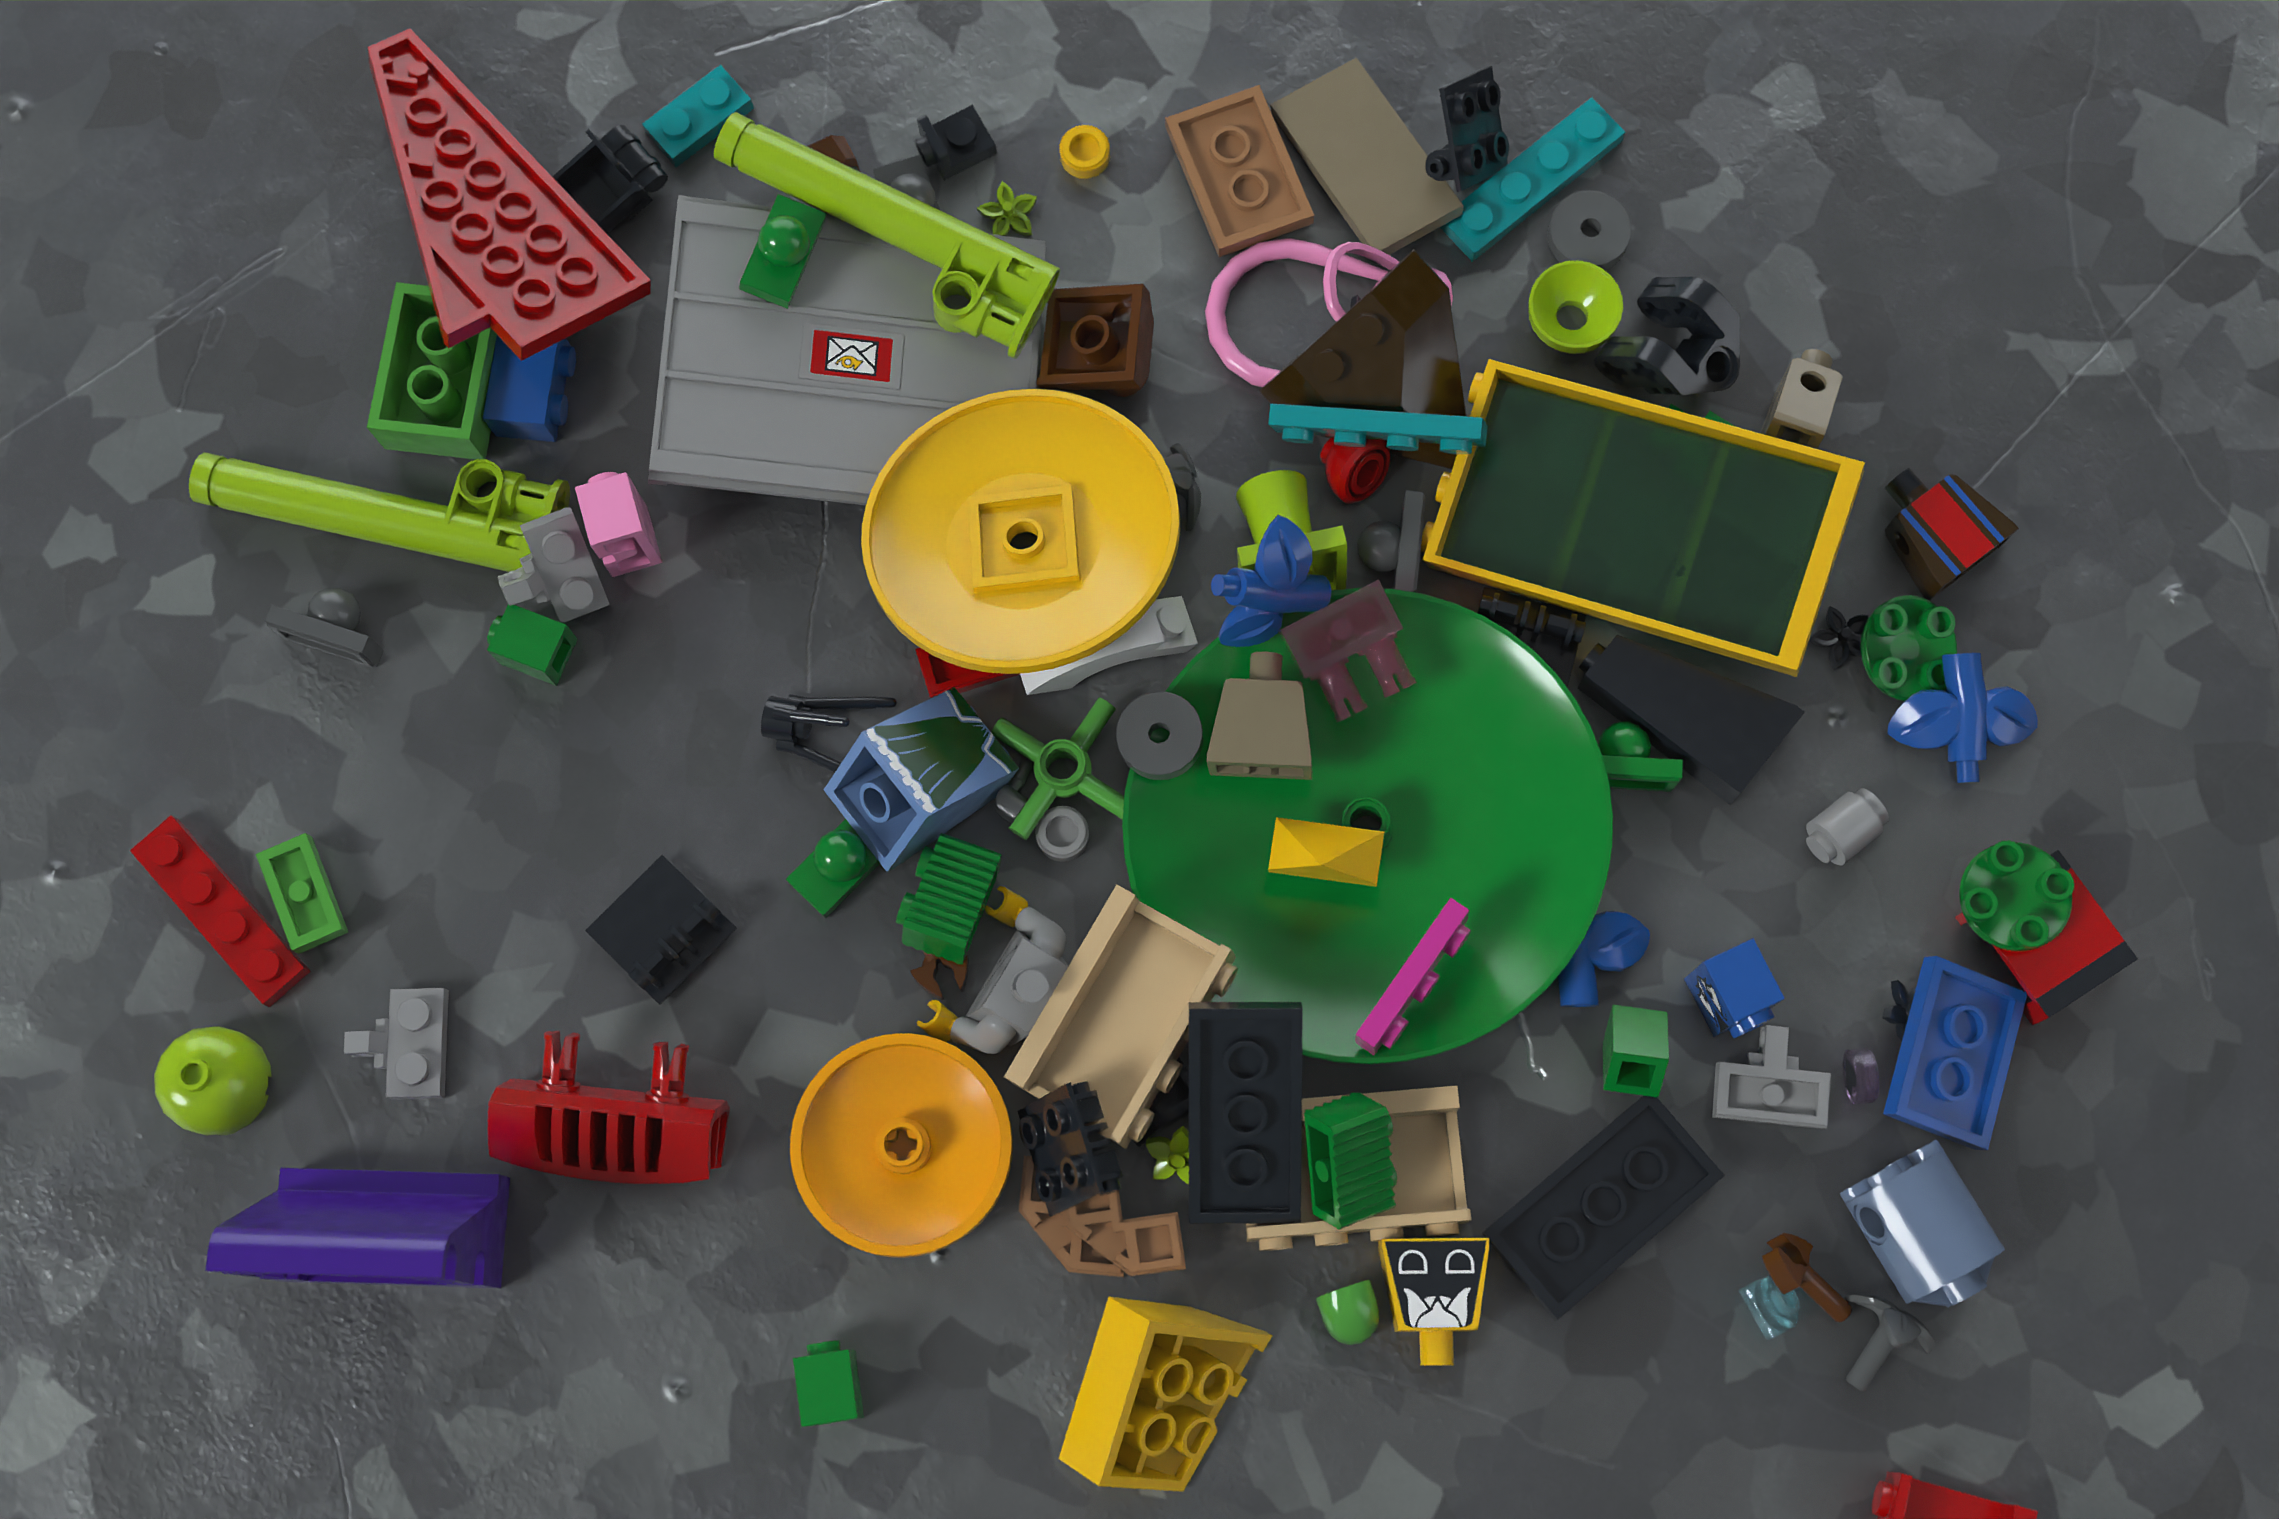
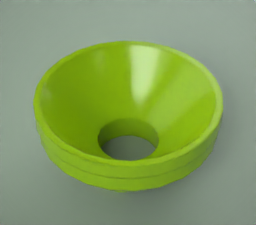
M1580 260L1564 261L1546 269L1536 279L1528 301L1529 320L1539 339L1549 347L1570 354L1589 352L1603 345L1615 333L1623 312V296L1613 277L1603 268ZM1575 306L1584 312L1586 324L1577 330L1566 329L1559 324L1557 312L1562 307Z

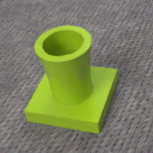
M1292 470L1266 472L1251 478L1238 489L1236 501L1248 523L1255 543L1237 548L1238 568L1255 570L1256 556L1263 535L1277 515H1281L1295 523L1308 538L1312 548V564L1308 574L1324 575L1327 577L1331 590L1346 589L1347 541L1343 526L1312 531L1308 508L1307 480L1303 474Z

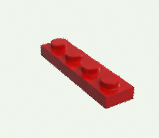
M170 815L130 850L262 1005L270 1008L311 972L179 819Z

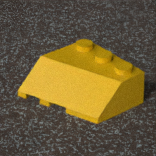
M1108 1297L1058 1459L1101 1487L1183 1492L1218 1432L1214 1420L1229 1394L1235 1398L1238 1397L1247 1381L1246 1378L1241 1376V1373L1255 1349L1263 1353L1273 1335L1189 1306Z

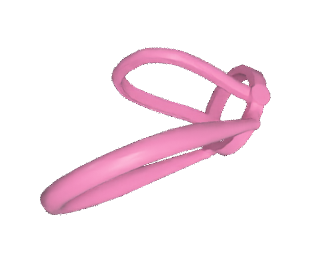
M1293 238L1259 242L1232 257L1213 281L1205 309L1209 341L1226 368L1251 385L1263 387L1280 370L1259 366L1240 353L1229 336L1225 315L1230 292L1245 273L1264 262L1288 258L1325 267L1323 276L1324 299L1329 313L1335 321H1338L1345 314V311L1339 304L1337 297V270L1377 281L1389 272L1348 256L1345 253L1363 256L1384 266L1388 270H1391L1400 261L1374 247L1359 242H1346L1337 246L1334 250L1320 244ZM1432 268L1433 271L1441 278V280L1449 287L1452 306V286L1447 275L1437 269Z

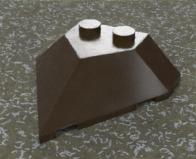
M1413 249L1382 277L1372 290L1303 353L1290 361L1259 392L1270 404L1467 417L1449 287ZM1419 442V448L1416 451L1389 448L1390 454L1448 469H1453L1457 454L1439 451L1440 444Z

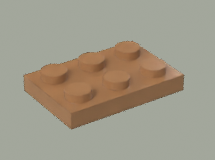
M1260 85L1165 118V128L1218 257L1314 223V213Z

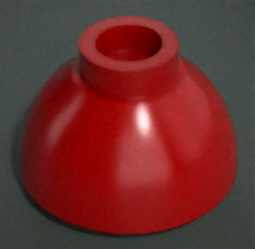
M1332 437L1325 443L1320 453V460L1325 464V475L1330 488L1343 502L1347 504L1360 502L1372 495L1381 485L1390 464V450L1386 447V441L1366 439L1365 447H1348L1334 444V437Z

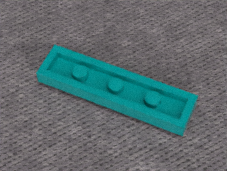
M1591 97L1462 200V215L1440 228L1472 262L1475 261L1623 141L1626 132Z
M1270 404L1268 425L1277 433H1282V440L1287 442L1313 443L1314 435L1334 436V444L1365 447L1366 439L1387 440V448L1404 451L1418 450L1419 442L1440 444L1439 451L1450 454H1471L1472 446L1486 447L1488 425L1480 417Z

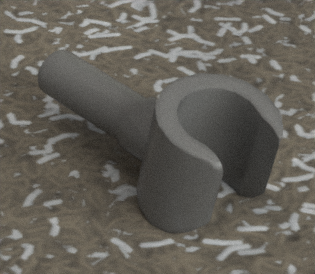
M1025 756L1022 757L1018 765L1019 769L1011 778L1009 784L1004 785L996 796L995 811L1010 824L1013 823L1028 801L1019 792L1024 787L1034 762Z

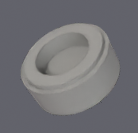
M1056 806L1045 812L1036 826L1035 836L1041 852L1046 857L1058 862H1067L1076 859L1085 851L1089 842V829L1084 816L1079 811L1068 806Z

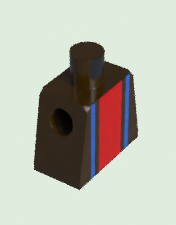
M1907 468L1884 488L1903 509L1885 528L1886 537L1922 596L1929 601L2003 546L2019 529L2013 521L1954 474L1948 475L1928 490L1914 472Z

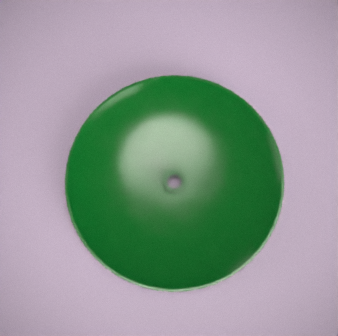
M1383 588L1331 590L1330 602L1326 609L1321 612L1283 613L1280 630L1268 641L1246 647H1231L1222 645L1219 637H1217L1187 664L1165 691L1184 698L1194 707L1199 715L1203 729V747L1195 764L1185 773L1172 779H1148L1135 773L1130 768L1124 794L1122 822L1124 856L1132 892L1140 902L1219 946L1223 944L1233 950L1236 958L1232 965L1238 968L1237 974L1225 995L1221 997L1215 994L1211 1002H1302L1303 1056L1338 1063L1381 1064L1405 1062L1434 1056L1466 1045L1496 1030L1521 1013L1563 971L1585 938L1599 907L1607 881L1612 852L1613 812L1610 785L1603 757L1589 722L1576 699L1559 676L1534 650L1495 622L1453 602L1421 593ZM1266 651L1282 655L1281 680L1302 683L1312 760V780L1216 776L1209 774L1207 752L1226 679L1230 678L1249 679L1250 656L1254 652ZM1163 728L1156 729L1152 732L1150 739L1155 743H1163L1169 738L1170 732ZM1370 816L1380 823L1381 828L1379 831L1384 832L1377 887L1268 872L1276 817L1351 827L1357 818ZM1450 898L1454 899L1469 909L1468 920L1464 926L1471 930L1470 935L1454 958L1445 953L1433 971L1439 974L1440 978L1424 1002L1420 1003L1413 999L1402 1015L1409 1022L1392 1048L1389 1049L1382 1044L1376 1054L1372 1055L1356 1044L1355 1034Z

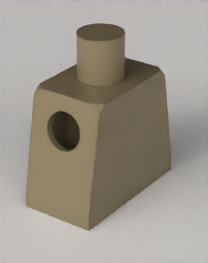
M1808 349L1802 353L1801 358H1793L1773 396L1760 434L1815 449L1819 447L1825 436L1843 378L1838 371L1831 369L1833 360L1828 353L1818 349ZM1785 426L1795 429L1799 432H1788L1785 430ZM1754 456L1751 457L1749 467L1797 484L1805 472L1801 469Z
M1266 651L1254 652L1250 656L1249 679H1226L1207 752V765L1210 775L1312 780V760L1303 686L1298 681L1281 680L1282 655Z

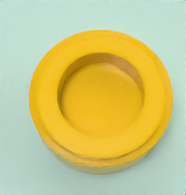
M1079 125L1068 130L1061 139L1059 147L1062 166L1070 175L1076 178L1089 179L1100 175L1107 168L1110 161V145L1106 135L1097 127Z

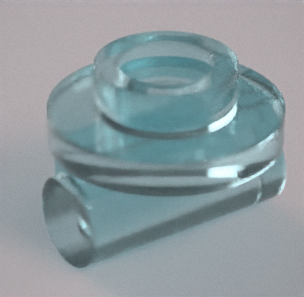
M1770 1275L1739 1289L1766 1341L1796 1326L1800 1303L1794 1290L1783 1295Z

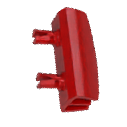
M547 1031L544 1033L545 1048L542 1079L533 1081L511 1078L495 1088L488 1103L489 1157L516 1166L571 1178L626 1184H670L708 1180L711 1172L710 1169L722 1166L730 1106L727 1100L689 1097L687 1093H684L687 1053L689 1052V1045L681 1043L674 1048L670 1064L668 1042L653 1043L654 1059L651 1090L640 1092L580 1085L579 1082L575 1081L580 1034L573 1032L566 1036L561 1051L560 1031Z

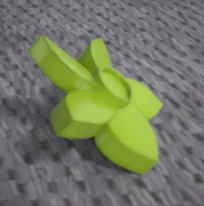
M1002 181L997 189L998 203H984L977 207V211L985 218L995 220L992 228L993 235L1006 236L1011 227L1020 235H1032L1030 220L1026 215L1033 210L1037 196L1021 194L1014 198L1012 189Z
M1184 1126L1180 1127L1173 1134L1171 1141L1162 1136L1147 1139L1146 1147L1151 1156L1157 1159L1153 1171V1179H1167L1176 1170L1181 1180L1189 1185V1132Z

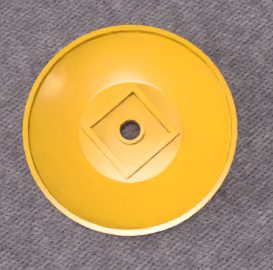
M1047 389L1008 390L987 394L951 407L918 428L891 455L880 471L865 507L861 535L863 563L871 588L886 616L903 635L918 647L948 663L971 670L1002 674L1032 673L1064 666L1094 654L1126 633L1143 617L1157 599L1173 568L1180 536V511L1176 488L1170 470L1161 453L1144 432L1125 416L1102 403L1073 393ZM1023 532H1030L1038 537L1037 541L1027 549H1016L1010 545L1011 540Z

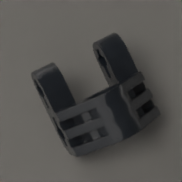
M1697 277L1652 278L1637 300L1639 309L1647 318L1663 327L1687 328L1692 334L1691 337L1683 339L1677 349L1673 350L1663 341L1653 337L1613 336L1608 339L1594 359L1598 370L1611 381L1627 387H1644L1649 394L1689 395L1723 391L1730 388L1736 382L1739 375L1740 315L1713 285Z

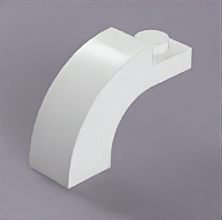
M1182 596L1156 599L1143 617L1126 633L1094 654L1054 669L1020 673L1027 695L1072 689L1085 678L1109 667L1143 658L1189 652L1198 642Z

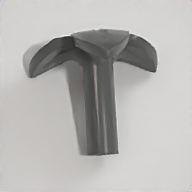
M1176 443L1170 447V451L1173 454L1166 457L1164 461L1170 470L1176 493L1183 496L1186 501L1188 511L1186 531H1190L1194 528L1200 512L1201 491L1195 482L1197 473L1194 462L1185 448Z
M1852 1294L1845 1297L1848 1303H1856L1873 1310L1878 1315L1880 1323L1845 1378L1847 1382L1863 1392L1867 1390L1893 1347L1904 1346L1913 1342L1916 1338L1926 1353H1929L1935 1347V1341L1925 1325L1910 1313L1898 1309L1892 1302L1871 1294Z

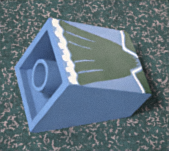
M953 687L863 731L824 788V791L886 872H888L939 838L940 833H946L995 799L999 790L1008 784L1019 767L1012 760L1007 750L1000 745L981 721L973 707Z

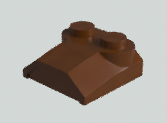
M1144 284L1054 289L1047 303L1040 377L1037 378V386L1040 389L1106 390L1111 395L1117 397H1127L1137 393L1145 385L1149 377L1154 329L1150 292Z

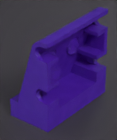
M280 1168L277 1191L214 1229L209 1241L205 1271L222 1272V1274L244 1277H260V1279L280 1282L501 1289L510 1178L500 1174Z

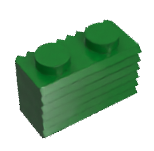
M940 833L935 848L925 846L915 872L916 877L922 878L915 895L906 892L896 918V923L903 925L902 943L907 947L912 946L916 950H923L927 954L943 957L947 961L963 964L998 877L1002 854Z
M1351 1092L1350 1096L1333 1099L1332 1103H1323V1106L1305 1109L1304 1118L1313 1214L1340 1230L1394 1208L1396 1203L1393 1200L1395 1193L1392 1188L1396 1186L1397 1174L1390 1159L1392 1153L1389 1149L1391 1146L1389 1137L1393 1133V1123L1387 1108L1359 1092Z

